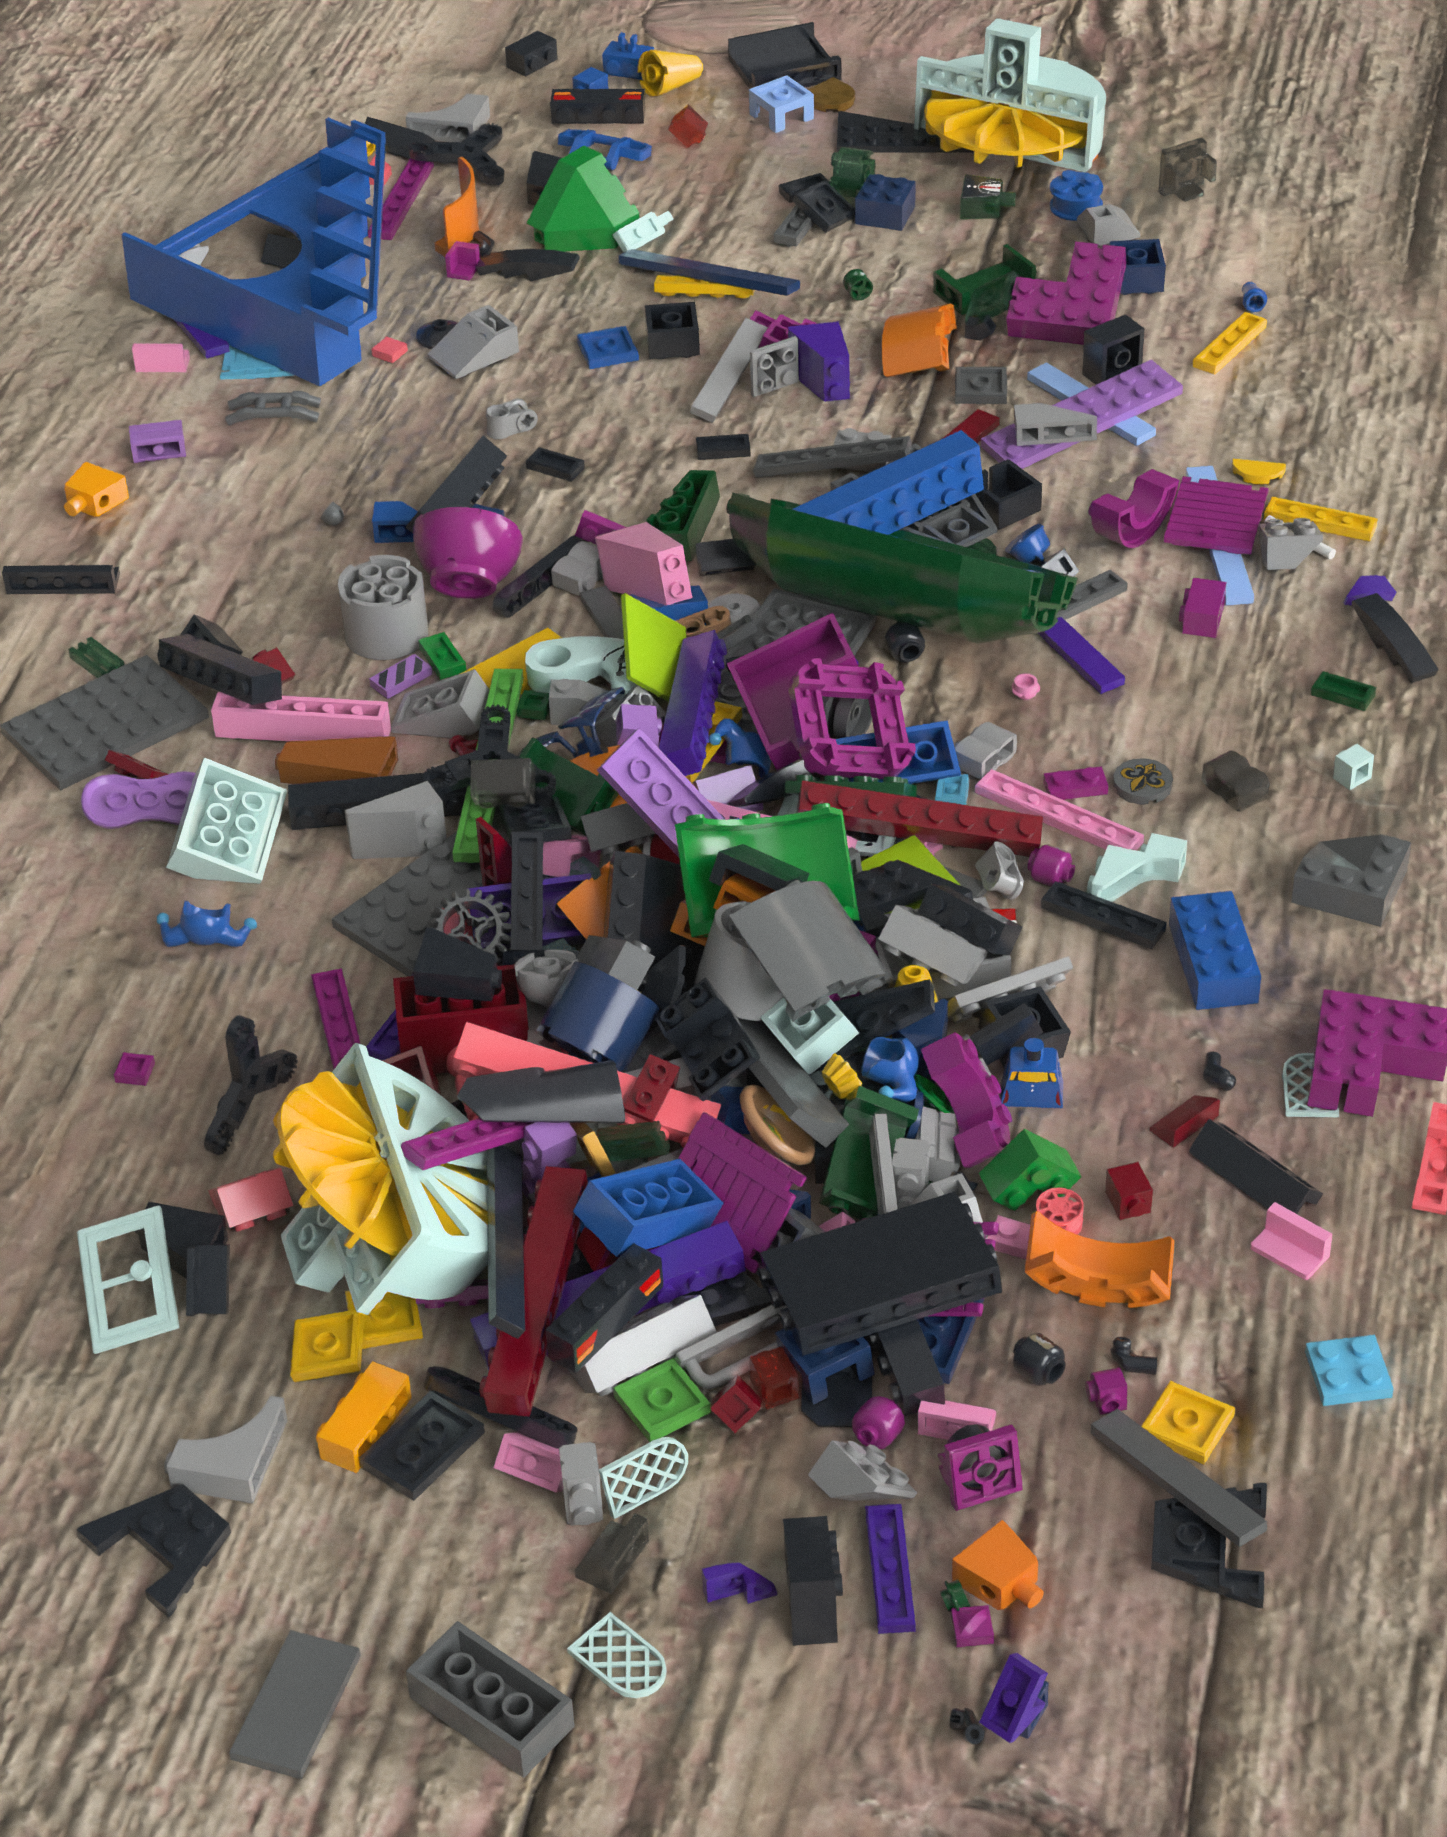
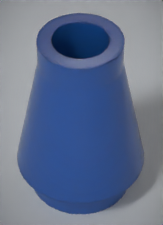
M1245 283L1242 287V303L1244 308L1250 312L1261 311L1267 303V294L1257 287L1255 283Z

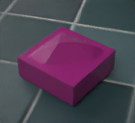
M989 1605L959 1608V1611H956L955 1608L951 1609L956 1647L994 1644V1632Z

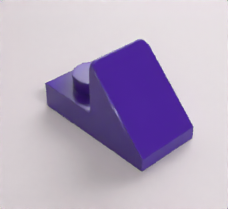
M1010 1654L979 1723L1007 1742H1014L1043 1710L1046 1704L1038 1698V1694L1048 1673L1020 1654Z

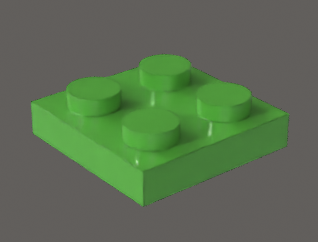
M674 1358L613 1388L614 1398L649 1442L662 1438L711 1413V1403Z

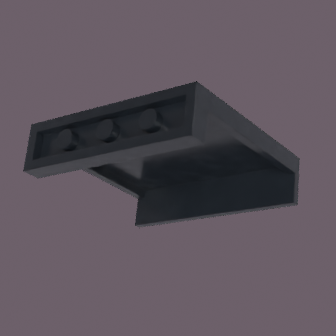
M813 22L728 39V59L749 89L786 75L803 87L818 85L832 77L842 80L841 58L838 55L830 57L814 36Z

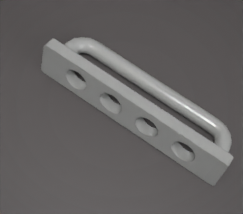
M770 1305L679 1351L674 1359L684 1371L688 1372L690 1378L697 1385L708 1389L719 1387L731 1381L737 1374L741 1376L778 1357L777 1342L711 1375L704 1373L699 1363L781 1322L779 1317L780 1308L774 1309Z

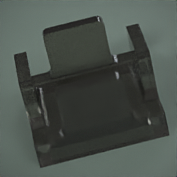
M1201 137L1161 150L1158 193L1163 197L1175 194L1182 201L1187 202L1204 196V190L1199 187V185L1204 184V178L1209 182L1216 181L1217 161L1207 153V141Z

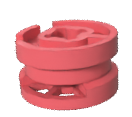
M1051 1188L1039 1195L1036 1201V1211L1040 1212L1057 1226L1077 1235L1080 1233L1083 1225L1084 1204L1076 1192L1066 1188ZM1057 1194H1065L1066 1196L1058 1197ZM1072 1197V1198H1074L1077 1202H1073V1201L1070 1200L1069 1198Z

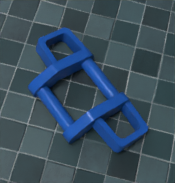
M567 129L558 134V145L570 146L569 154L582 146L590 147L594 143L611 146L607 157L604 156L607 161L604 165L609 170L616 168L620 157L643 161L651 156V145L629 137L617 138L597 134L596 131L589 129Z

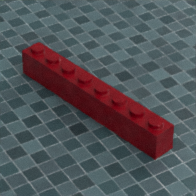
M802 781L798 795L796 813L811 811V806L816 804L830 803V807L842 809L845 830L904 839L915 835L920 841L984 851H987L998 841L1009 847L1014 855L1030 857L1033 850L1039 849L1041 845L1043 816Z
M546 1166L542 1180L538 1179L536 1182L535 1206H530L527 1217L529 1228L527 1234H523L525 1332L517 1339L496 1328L497 1343L495 1347H491L489 1350L488 1375L483 1376L480 1383V1397L485 1399L487 1410L490 1413L530 1417L547 1353L545 1329L556 1319L582 1221L573 1210L588 1185L586 1170Z

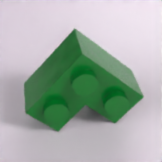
M1023 1129L979 1172L993 1201L1014 1211L1024 1204L1037 1189L1043 1192L1051 1188L1071 1189L1082 1177L1065 1148L1026 1129ZM1057 1194L1058 1197H1062V1196L1064 1195V1194Z

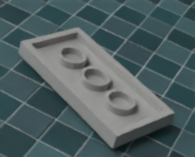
M1069 956L955 995L948 1001V1021L953 1019L954 1024L971 1018V1014L980 1009L982 1011L984 1002L990 999L1040 986L1045 993L1055 989L1056 984L1066 980L1065 975L1073 969Z

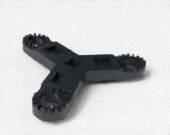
M485 123L462 142L433 141V143H427L425 141L423 143L421 141L419 143V141H416L409 146V156L413 160L448 164L450 162L458 163V158L462 156L472 166L474 175L483 183L499 185L504 182L505 170L498 166L497 162L487 154L502 139V128L498 124L494 125L492 123L490 125V123Z
M498 704L497 706H487L481 713L478 748L476 751L445 761V764L435 768L432 766L431 769H426L422 777L423 782L428 781L437 795H443L488 778H493L535 799H548L556 792V778L554 774L552 775L550 771L547 773L546 770L543 771L537 768V765L508 752L511 715L508 708L505 709V706L502 705L500 707ZM492 717L502 718L500 722L497 721V723H495V721L492 722V720H489ZM489 759H495L494 763H488ZM435 778L445 780L443 784L440 782V785L438 783L435 785L434 782L431 783V780ZM544 782L548 785L544 789L543 787L539 789V787L536 788L535 784Z
M242 1015L233 1018L226 1031L225 1041L232 1082L226 1094L218 1102L217 1112L204 1139L205 1150L219 1156L227 1151V1147H230L229 1141L232 1142L233 1139L231 1137L234 1136L235 1129H239L255 1094L275 1088L277 1084L289 1082V1078H292L291 1073H295L293 1069L297 1068L295 1064L298 1063L296 1054L284 1049L260 1057L258 1039L254 1035V1021Z

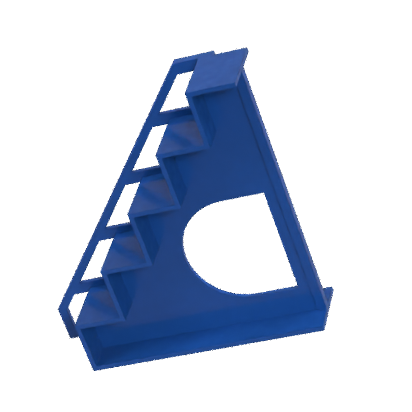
M329 117L325 119L328 147L323 148L315 155L159 244L153 245L126 232L122 233L130 300L178 322L181 321L223 339L230 346L319 387L360 362L362 357L359 329L377 319L386 137L385 132L359 121L352 120L351 126H348ZM366 141L376 145L375 166L368 164ZM369 177L374 179L373 206L366 204V199L371 197ZM249 214L290 231L302 244L298 257L285 268L265 276L249 279H229L178 256ZM367 217L372 219L371 247L364 245L363 238L368 236ZM365 258L370 260L369 289L361 287V279L366 276ZM363 301L368 303L366 313L363 310Z

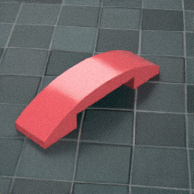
M1433 1102L1412 1209L1446 1215L1447 1104Z

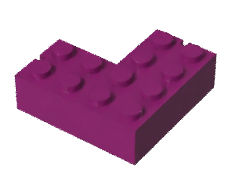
M1075 241L1066 282L1016 277L1012 300L1010 301L1007 314L1008 336L1084 345L1085 330L1115 319L1126 268V247L1103 245L1101 249L1098 248V244Z
M833 613L727 663L776 770L801 759L789 697V681L802 666L816 658H821L822 664L859 667Z
M1329 989L1323 990L1307 1106L1337 1110L1342 1083L1349 1085L1343 1112L1373 1117L1381 1072L1443 1082L1447 1067V1008Z

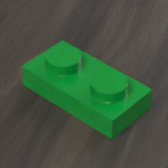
M445 632L418 640L420 651L440 680L466 671V662Z

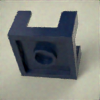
M781 1329L775 1332L781 1363L787 1370H791L792 1363L802 1375L805 1394L813 1405L828 1397L825 1378L855 1364L860 1381L875 1375L870 1345L864 1337L803 1356L790 1330L785 1331Z

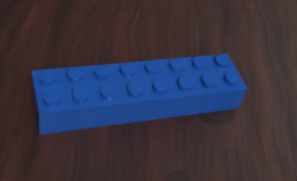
M960 430L793 508V510L889 535L984 490L980 446Z

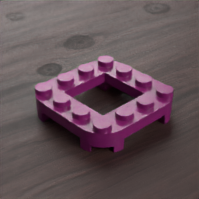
M821 658L810 660L809 663L802 666L789 681V697L798 748L807 771L811 773L817 772L824 776L854 778V776H870L883 779V777H896L910 763L912 756L915 754L916 747L915 743H908L900 695L905 691L901 680L896 682L887 671L883 670L884 664L873 662L869 668L822 664ZM822 696L868 699L877 747L837 745L836 739L829 738Z

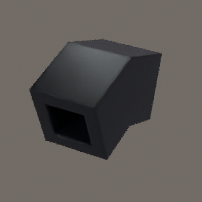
M988 314L980 318L969 316L965 324V338L982 340L994 333L996 324Z

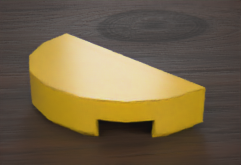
M1233 458L1232 470L1235 475L1242 476L1243 481L1247 483L1269 484L1271 479L1283 477L1286 471V464Z

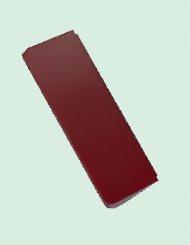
M1194 1095L1153 1124L1149 1131L1174 1148L1201 1129L1208 1118L1215 1119L1219 1116L1220 1100L1214 1097Z

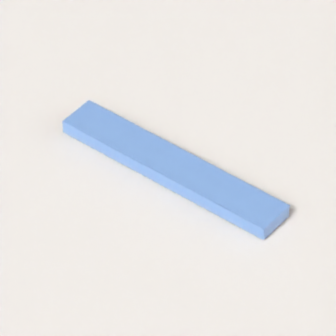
M1047 362L1034 368L1027 374V380L1062 401L1089 389ZM1137 416L1108 428L1136 446L1156 436V428Z

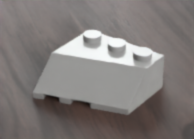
M895 905L878 938L886 943L884 949L901 957L903 952L914 958L912 964L922 966L928 971L932 967L942 972L940 978L956 987L959 982L968 984L989 951L951 930H944L942 925L923 915H918L917 910L911 907Z

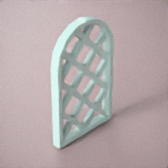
M1301 1053L1290 1057L1284 1063L1282 1073L1285 1116L1339 1118V1106L1337 1110H1320L1322 1108L1315 1107L1311 1109L1305 1105L1308 1102L1309 1092L1303 1087L1310 1083L1311 1076H1307L1302 1071L1308 1067L1312 1069L1314 1054ZM1297 1061L1303 1063L1298 1069L1291 1064ZM1287 1068L1293 1071L1288 1076L1286 1074ZM1296 1075L1304 1079L1299 1085L1291 1080ZM1287 1083H1288L1289 1085H1291L1292 1087H1294V1088H1293L1291 1091H1289V1092H1288ZM1298 1091L1306 1096L1300 1101L1292 1096ZM1288 1099L1295 1103L1291 1108H1289Z
M662 1437L599 1469L611 1517L616 1519L676 1485L685 1474L688 1465V1453L684 1445L674 1438ZM669 1443L677 1445L673 1455L665 1453ZM662 1445L661 1448H660V1450H655V1449H654V1448H656L657 1446ZM648 1453L657 1455L652 1466L643 1464ZM641 1456L638 1462L632 1461L633 1459ZM662 1457L670 1459L664 1471L657 1469ZM675 1461L679 1462L680 1466L676 1474L670 1473ZM627 1464L635 1467L630 1478L622 1476ZM619 1467L616 1474L611 1472ZM640 1469L648 1471L643 1482L635 1480ZM654 1473L662 1475L656 1487L649 1485ZM607 1476L614 1478L610 1487L608 1484ZM619 1480L627 1483L622 1494L613 1492ZM632 1485L640 1487L635 1498L627 1496ZM646 1489L651 1490L650 1492L643 1495ZM612 1497L619 1498L616 1506H614ZM624 1500L630 1502V1503H628V1504L622 1506Z
M611 1612L567 1648L568 1654L612 1690L624 1697L641 1698L649 1696L656 1692L665 1681L667 1670L664 1657L655 1647ZM612 1622L622 1631H612ZM608 1623V1631H599ZM626 1636V1646H612V1637ZM594 1637H608V1645L594 1647ZM631 1638L640 1645L631 1646ZM589 1639V1647H580ZM645 1651V1661H631V1652ZM607 1652V1662H593V1653ZM612 1652H626V1661L612 1662ZM649 1652L652 1655H654L657 1658V1660L649 1661ZM579 1653H589V1661ZM662 1666L661 1676H649V1667ZM626 1667V1677H612V1668ZM631 1667H645V1676L630 1677ZM597 1668H607V1676ZM645 1682V1689L630 1690V1683ZM649 1682H656L649 1687ZM616 1683H626V1689Z

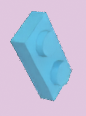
M968 774L938 779L935 800L967 805L969 790Z

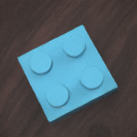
M1375 1335L1306 1343L1305 1354L1323 1406L1393 1397L1394 1388Z

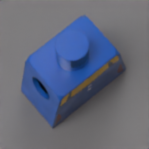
M1038 1038L1026 1040L1024 1047H1012L1009 1051L1001 1079L1002 1104L1007 1107L1063 1108V1078L1057 1050L1054 1048H1044L1043 1041Z

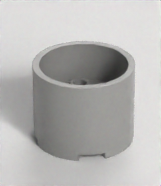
M394 555L370 556L368 562L355 567L349 565L343 570L338 579V589L345 641L350 650L368 659L390 660L404 657L419 649L418 640L428 637L422 572L410 565V560Z
M741 902L728 903L721 906L715 913L694 984L696 985L706 977L736 1017L760 1021V1017L778 1003L783 996L737 929L733 931L728 929L727 924L730 911Z

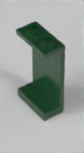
M1004 244L1002 263L957 280L942 268L933 271V293L947 304H953L954 309L961 315L1011 297L1016 277L1036 279V265L1008 244Z
M533 737L521 752L520 758L537 765V768L543 771L546 770L547 773L550 771L552 775L554 774L556 778V792L553 796L559 798L571 830L582 836H586L581 816L610 808L619 794L600 773L597 776L548 750ZM539 782L535 785L536 788L539 787V789H541V787H543L544 789L545 786H547L548 784L544 782ZM503 783L500 786L516 800L532 798Z
M862 1086L856 1087L846 1096L842 1116L850 1125L835 1139L819 1204L829 1207L832 1213L840 1214L844 1212L847 1215L858 1218L859 1221L878 1216L869 1140L873 1116L875 1114L887 1115L891 1157L893 1159L896 1139L904 1138L906 1129L916 1122L919 1109Z

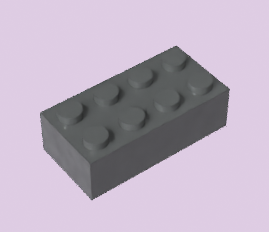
M459 1621L449 1628L406 1670L409 1695L412 1700L523 1778L575 1727L571 1698Z

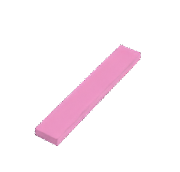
M992 769L975 785L976 794L1023 814L1043 816V823L1105 850L1108 845L1137 850L1144 843V834Z

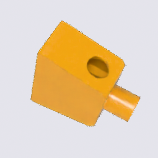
M88 462L83 463L64 486L67 500L64 504V509L70 516H76L78 513L83 512L98 517L129 498L124 475Z

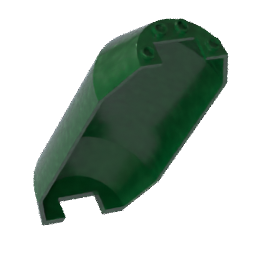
M732 492L726 507L734 543L785 591L897 622L907 623L915 627L977 644L1049 630L1058 622L1056 616L1059 610H1066L1078 580L1077 577L903 530H897L887 535L796 511L793 508L801 504L771 498L770 503L751 498L750 495Z

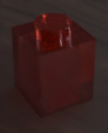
M688 104L672 118L668 130L689 148L694 143L699 144L705 138L708 122Z
M782 1346L765 1350L749 1357L750 1380L762 1399L766 1410L799 1399L798 1374Z

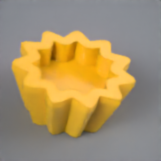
M834 1053L824 1067L822 1077L835 1096L842 1099L846 1098L856 1087L861 1086L862 1082L849 1063L844 1061L841 1055Z

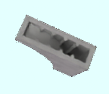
M466 94L454 105L441 110L422 113L408 112L406 115V126L409 129L425 133L437 141L462 142L472 132L477 131L481 125L487 123L490 118L489 96Z
M270 1396L262 1410L253 1419L225 1435L200 1440L178 1439L173 1452L167 1454L164 1465L165 1473L169 1476L171 1489L183 1484L193 1493L253 1503L288 1421L284 1398Z

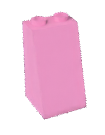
M644 522L595 537L604 585L607 586L609 591L620 594H633L664 605H671L692 598L683 545Z

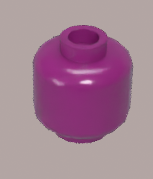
M1050 844L1033 850L1028 861L1027 868L1031 872L1032 879L1049 887L1055 881L1063 884L1065 881L1070 882L1075 873V865L1072 864L1071 854Z
M876 1396L870 1398L854 1414L851 1423L852 1430L861 1444L866 1447L871 1444L881 1450L888 1447L902 1432L905 1421L898 1404L886 1397Z

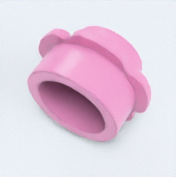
M1031 674L1016 676L1012 684L1013 694L1023 700L1031 699L1040 691L1037 678Z

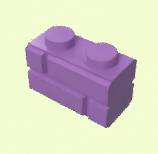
M181 420L129 426L134 463L145 462L146 460L155 461L186 457Z

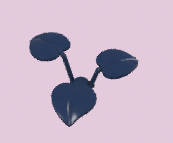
M618 687L596 695L580 708V712L576 716L566 719L558 726L559 729L578 727L583 739L576 743L577 750L560 736L558 731L542 735L536 739L545 747L552 743H561L572 753L574 758L588 752L590 757L603 754L599 746L601 743L595 727L596 719L605 704L618 694H625L624 687ZM583 726H590L592 737L587 736Z

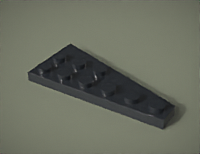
M838 111L837 153H974L973 150L965 148L946 152L940 147L941 138L938 135L928 134L925 128L914 129L913 123Z
M928 979L834 1001V1004L859 1032L836 1054L841 1055L844 1059L868 1047L872 1039L887 1037L934 1013V986L931 980ZM829 1059L814 1072L823 1069L828 1063ZM747 1068V1085L764 1087L753 1072Z

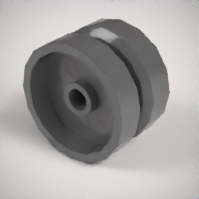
M822 696L829 737L835 736L838 739L866 734L872 722L868 699Z

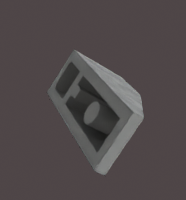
M1043 403L1014 405V428L1017 446L1097 440V416Z
M551 680L549 693L551 725H560L566 719L576 716L586 702L608 690L582 680ZM615 698L604 705L597 716L596 722L617 702Z

